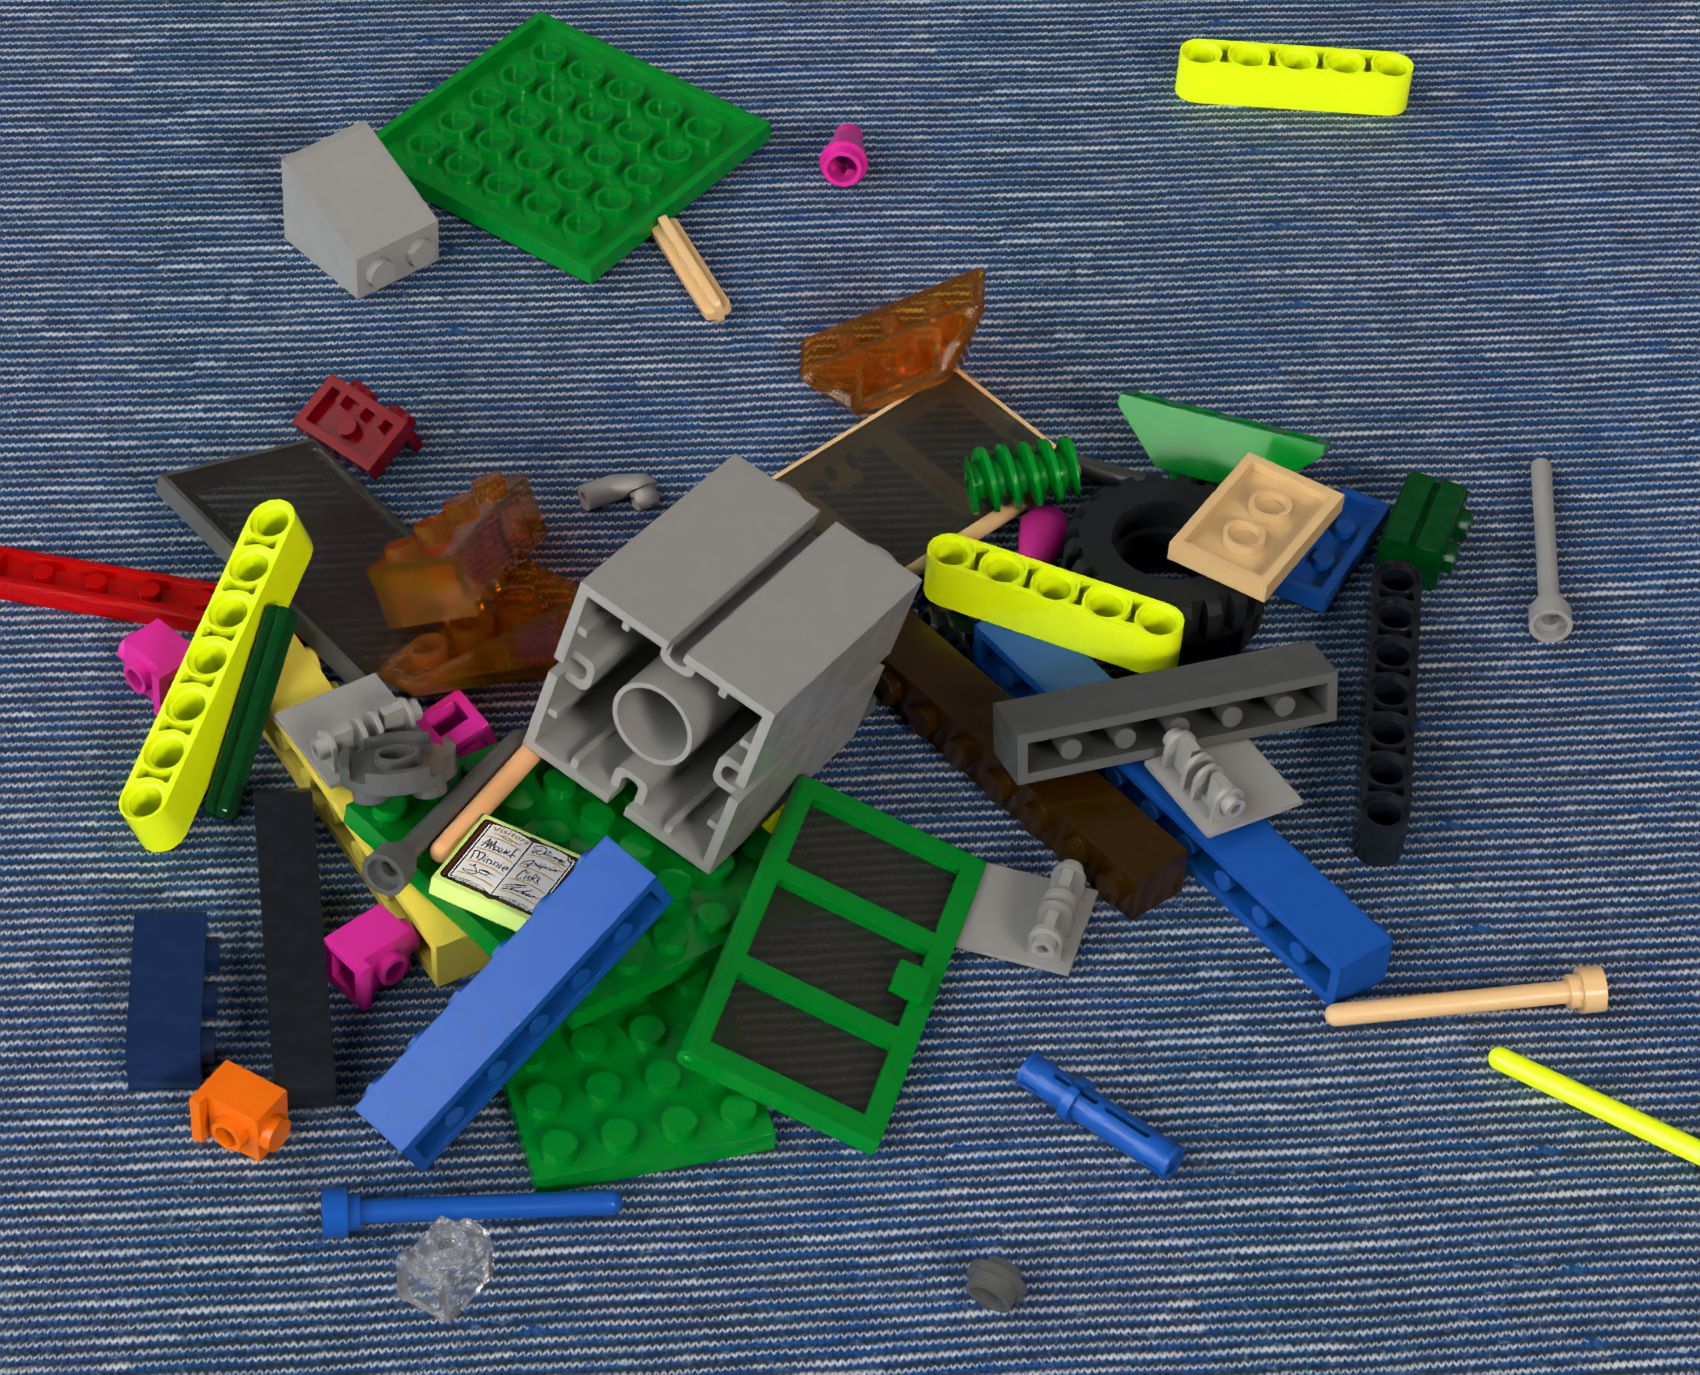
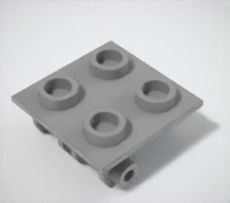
M376 673L367 675L274 714L275 720L330 790L342 785L340 782L338 755L346 747L350 746V754L352 756L364 750L363 739L396 731H423L416 723V721L423 718L419 702L415 698L409 700L402 696L396 698Z
M1175 727L1170 729L1163 737L1162 741L1165 745L1163 756L1146 760L1144 763L1145 767L1207 839L1303 805L1302 798L1249 739L1201 748L1196 743V737L1191 731Z
M1066 859L1061 864L1056 865L1053 868L1051 878L987 862L955 948L1069 977L1095 904L1098 890L1085 887L1086 875L1081 863L1073 859Z

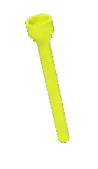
M1495 1047L1490 1051L1488 1062L1493 1069L1700 1166V1139L1507 1048Z

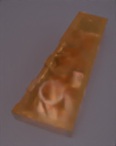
M494 471L474 479L471 482L473 489L467 493L454 496L442 504L444 511L438 515L420 520L413 525L415 532L412 535L393 541L383 548L385 555L366 570L390 630L478 616L484 609L481 597L483 596L484 600L493 598L500 590L497 581L511 577L517 570L515 562L527 558L548 533L526 473L503 477L501 471Z

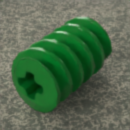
M1069 436L1058 438L1055 451L1046 438L1037 441L1034 454L1026 441L1016 443L1013 456L1005 444H997L994 447L991 459L983 446L974 447L970 462L967 456L964 458L965 487L969 507L973 515H979L982 499L988 498L994 513L1001 511L1004 496L1010 497L1015 510L1022 509L1024 496L1027 493L1031 494L1036 507H1043L1046 491H1052L1058 505L1064 504L1068 488H1073L1077 498L1080 497V472L1077 452Z

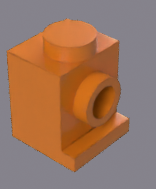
M227 1059L189 1098L192 1139L203 1143L211 1136L227 1150L240 1151L261 1162L269 1152L273 1153L281 1148L290 1132L291 1121L288 1119L287 1090Z

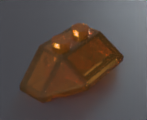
M980 267L802 339L800 378L807 385L857 416L948 381L966 361L984 312L985 273Z

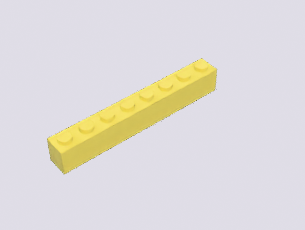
M294 633L262 733L299 788H312L314 810L378 903H381L396 918L405 919L413 926L420 940V948L413 953L436 987L482 970L490 961L491 956L411 883L395 896L380 894L367 883L363 875L362 866L364 860L374 850L343 822L346 805L353 802L352 791L345 789L342 785L330 790L275 720L274 714L340 687L336 681L329 682L321 671V665L315 651L310 646L304 647Z

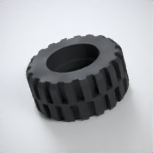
M1162 474L1147 475L1144 480L1135 481L1133 477L1119 480L1113 489L1105 486L1090 496V500L1087 499L1080 504L1073 513L1072 520L1067 524L1061 568L1178 608L1185 619L1178 666L1228 657L1229 654L1233 656L1239 653L1249 644L1250 638L1257 634L1261 625L1265 603L1167 559L1169 542L1217 487L1207 482L1204 486L1192 483V478L1177 476L1176 480L1163 479ZM1147 568L1168 569L1183 573L1191 578L1163 579L1147 575L1138 570Z

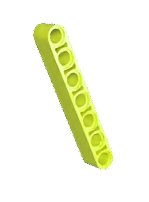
M276 499L261 503L248 517L120 795V812L146 850L152 852L171 850L180 844L187 835L213 777L264 611L269 605L289 608L311 559L314 548L312 540L294 507L287 501Z

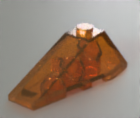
M528 559L480 584L474 589L475 600L464 610L458 607L451 608L443 615L445 625L436 633L420 634L380 667L381 677L413 697L547 677L548 671L559 663L554 658L579 586Z

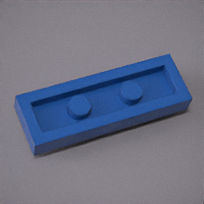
M1342 486L1339 491L1345 494L1341 513L1275 590V595L1322 614L1326 612L1384 528L1390 515L1391 504Z

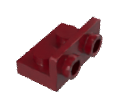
M330 374L292 421L300 433L308 438L316 439L325 449L374 480L379 477L404 445L416 453L424 445L413 430L416 421L405 410L393 403L388 408H385L376 402L378 400L377 396L361 382L353 379L350 384H347L333 374Z

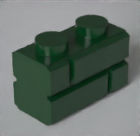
M1415 471L1408 474L1379 539L1374 570L1378 564L1389 559L1407 561L1416 566L1421 572L1422 590L1429 592L1436 589L1442 573L1452 575L1461 544L1455 543V540L1466 541L1474 517V511L1466 509L1469 495L1467 487L1446 480H1442L1439 483L1436 477Z

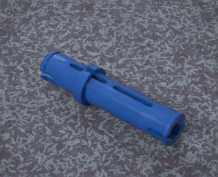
M1038 1052L1028 1056L1020 1067L1016 1079H1018L1015 1082L1016 1085L1050 1104V1106L1057 1110V1117L1070 1124L1075 1121L1082 1127L1087 1128L1114 1148L1148 1168V1170L1158 1175L1164 1181L1171 1178L1181 1165L1185 1157L1184 1152L1186 1151L1184 1146L1177 1144L1167 1136L1165 1137L1147 1123L1102 1096V1094L1094 1090L1095 1084L1083 1076L1075 1078Z

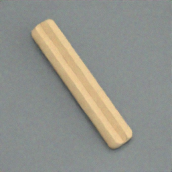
M667 215L659 216L657 218L658 224L651 230V234L705 320H714L715 323L725 321V315L731 312L732 308L727 296L676 218L669 219Z

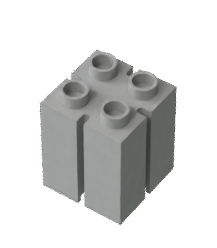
M736 453L580 582L554 658L559 663L548 671L522 743L605 803L611 801L629 783L634 781L638 791L634 800L625 808L623 815L708 875L786 802L798 776L812 777L855 736L885 667L880 662L891 653L922 582L920 577L900 565L888 551L878 545L866 542L837 521L817 538L813 533V527L820 510L804 500L801 494L792 486L774 480Z

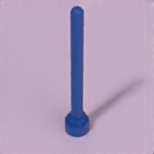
M322 1187V1238L348 1237V1231L361 1230V1224L613 1215L621 1210L623 1199L615 1190L360 1199V1192L348 1193L347 1187Z

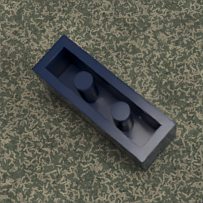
M207 912L134 914L125 1043L129 1090L199 1089L203 1084L204 1064H215L216 1031L215 1027H206V1019L218 1017V982L209 981V972H220L221 947L220 936H209Z

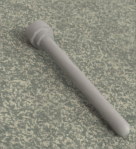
M1537 458L1531 464L1538 597L1529 606L1528 623L1531 635L1537 640L1557 642L1566 638L1572 631V609L1570 604L1560 596L1552 466L1547 459Z

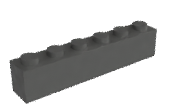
M1309 640L993 703L994 754L1015 783L1023 785L1163 756L1165 747L1162 741L1163 737L1170 729L1175 727L1191 731L1196 737V743L1201 748L1337 721L1338 671L1313 642Z

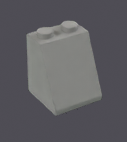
M360 121L281 158L285 239L356 299L363 298L439 260L438 219L370 125L365 121Z

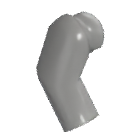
M647 473L611 474L578 486V497L586 511L627 497H631L633 508L642 511L657 505L660 500V494L655 488L658 482Z

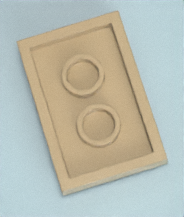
M1248 452L1169 542L1167 559L1265 603L1341 513L1345 494Z

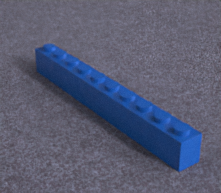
M986 621L975 624L971 663L1013 699L1112 680L1090 656ZM1146 760L1096 769L1099 774L1188 850L1186 870L1328 1005L1346 1002L1385 980L1393 939L1387 934L1381 924L1372 921L1358 908L1341 887L1334 885L1316 869L1302 851L1295 849L1273 829L1267 818L1207 839L1145 767L1144 763Z

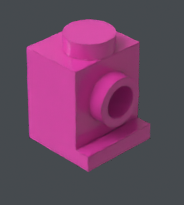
M159 618L138 631L128 634L118 648V657L125 662L123 671L128 684L135 692L145 694L153 700L154 714L156 716L190 645V642Z
M459 688L423 711V718L416 721L423 731L430 733L432 743L444 746L443 736L452 739L456 746L457 759L498 742L489 723Z
M379 903L324 937L327 979L360 1010L365 1011L372 1006L373 993L385 986L397 983L405 973L411 970V953L420 948L417 932L408 921L396 918Z

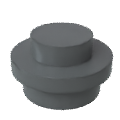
M989 1256L987 1260L974 1259L967 1269V1275L970 1278L965 1286L967 1293L979 1304L993 1311L1009 1312L1013 1304L1022 1302L1027 1293V1287L1020 1279L1022 1276L1021 1271L1004 1258Z

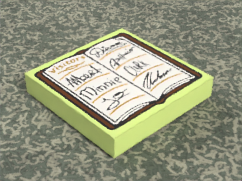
M484 814L432 876L429 893L517 932L532 916L536 904L545 895L554 892L573 872L574 866L581 855Z

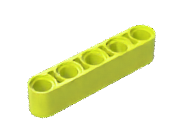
M1191 39L1183 43L1180 48L1175 91L1180 98L1193 103L1395 116L1406 110L1414 65L1407 56L1391 51Z
M941 534L934 537L928 544L923 590L925 596L938 606L1140 674L1178 666L1185 619L1178 608L1168 603L960 534Z

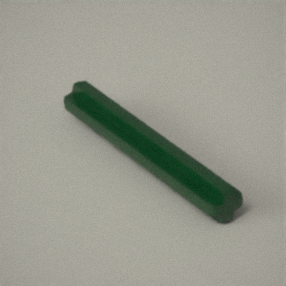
M269 605L264 611L203 806L204 812L212 816V818L233 821L237 817L298 621L297 614L287 607Z

